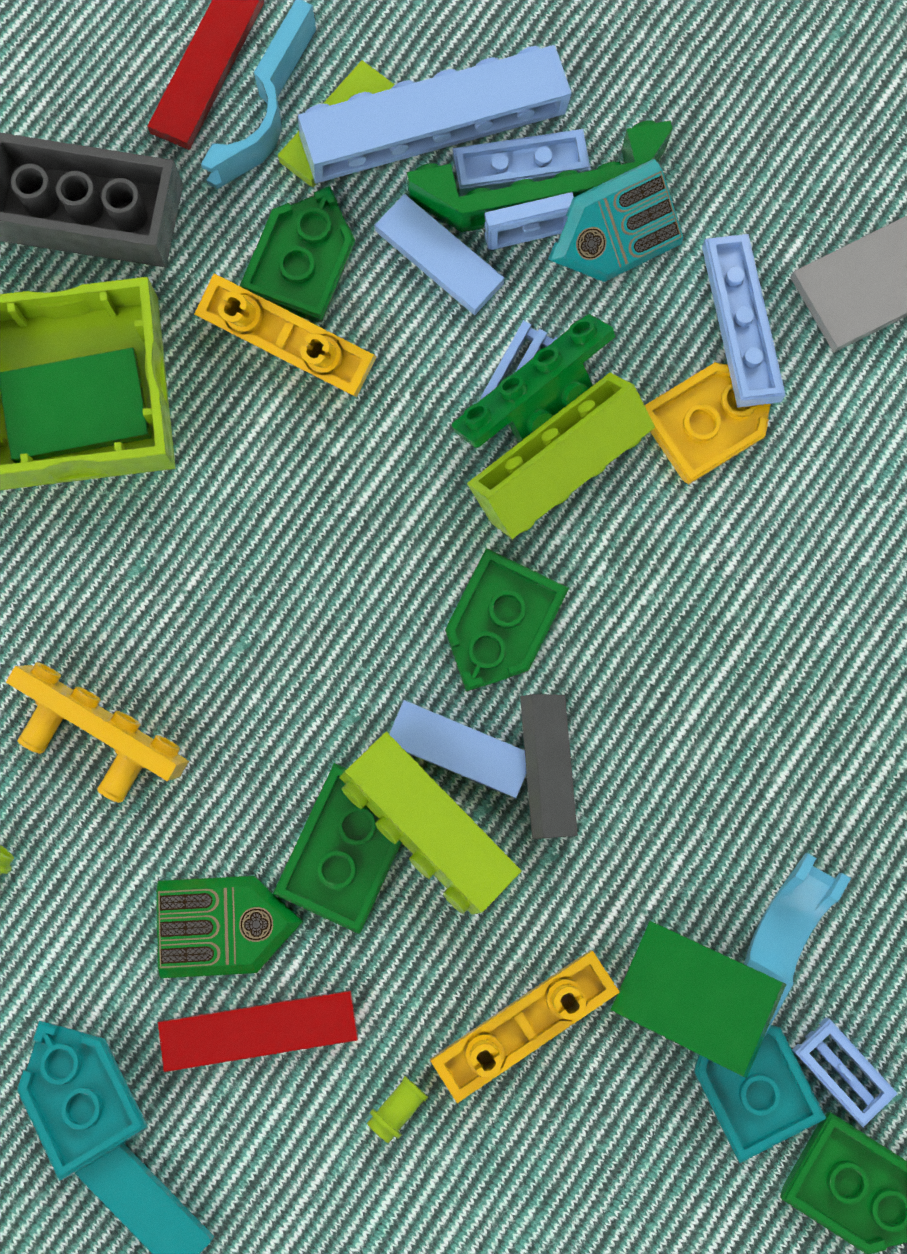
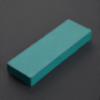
M122 1144L75 1173L152 1254H200L215 1237L125 1144Z

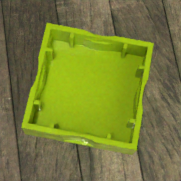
M148 277L82 284L78 287L58 292L23 291L0 294V372L133 347L137 353L146 408H143V416L149 423L151 434L150 439L124 444L116 442L113 446L40 460H33L27 453L20 454L21 463H14L10 456L0 392V490L176 469L158 296Z

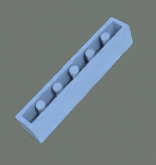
M555 45L544 48L531 46L521 50L517 55L500 60L495 57L487 58L477 63L474 67L459 71L446 69L437 73L433 78L414 82L406 80L395 84L389 90L375 94L370 92L358 93L348 101L331 106L328 104L314 105L307 109L305 113L298 114L299 136L316 184L564 115L572 93Z

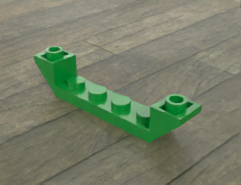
M647 120L637 123L632 128H628L621 150L625 164L608 162L599 166L596 170L581 173L574 170L563 171L551 179L536 182L532 179H522L512 183L509 187L495 190L477 188L471 190L465 196L459 197L451 164L439 166L435 163H429L419 166L415 171L407 172L408 196L422 209L461 233L483 229L486 222L485 212L570 192L576 197L652 159L658 162L667 148L672 132L671 120L659 123Z

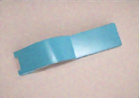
M295 0L254 71L259 96L267 103L266 116L259 128L245 140L228 145H211L201 163L203 169L211 172L207 179L208 185L219 189L263 163L276 148L282 130L277 98L316 31L313 5L303 0Z
M805 853L765 911L751 940L746 959L743 962L744 965L786 984L767 1031L793 986L796 964L809 936L822 916L832 905L839 901L851 879L843 873H839L836 878H833L814 867L813 864L817 858L808 853Z

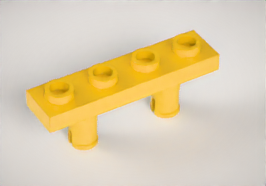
M215 273L194 315L355 397L358 396L377 358L374 354Z
M36 662L34 666H15L6 683L35 700V703L38 705L17 742L32 752L44 753L63 719H66L115 749L114 751L117 753V756L97 788V791L104 797L117 803L123 802L142 768H146L162 779L170 781L180 777L189 763V760L178 754L180 747L174 742L159 735H155L153 739L138 730L141 724L136 719L120 711H115L112 714L98 705L101 699L92 692L78 686L73 690L59 682L61 675L51 667Z
M589 950L430 1058V1062L456 1103H459L620 993V991L593 950Z

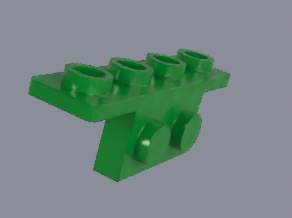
M591 314L574 322L565 333L550 345L538 351L529 362L514 374L503 379L499 386L483 399L467 408L464 414L451 424L455 433L474 448H478L509 424L518 443L593 386L583 363L616 337L613 327Z

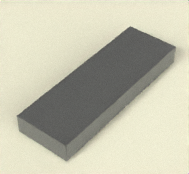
M529 694L520 696L532 839L578 836L565 695Z

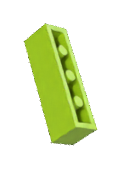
M610 372L471 479L467 485L491 524L513 539L520 533L529 530L536 520L554 506L566 501L572 492L590 478L602 473L606 466L619 455L635 447L642 437L653 430L655 426L635 385Z
M387 731L339 777L345 783L341 789L347 798L360 809L366 805L379 818L375 825L380 832L394 844L400 840L413 853L409 858L413 866L428 879L434 875L447 888L443 892L446 900L460 913L464 914L467 910L472 915L483 913L522 872Z

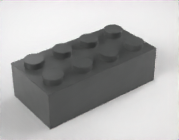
M0 133V241L167 267L183 189V183L174 160Z

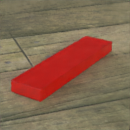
M264 0L211 1L147 125L150 134L187 150L191 149L264 5Z
M352 990L158 1022L164 1072L358 1040Z

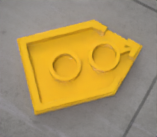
M714 362L647 403L645 408L655 426L650 433L681 479L689 485L764 439L771 404L737 408L728 365Z

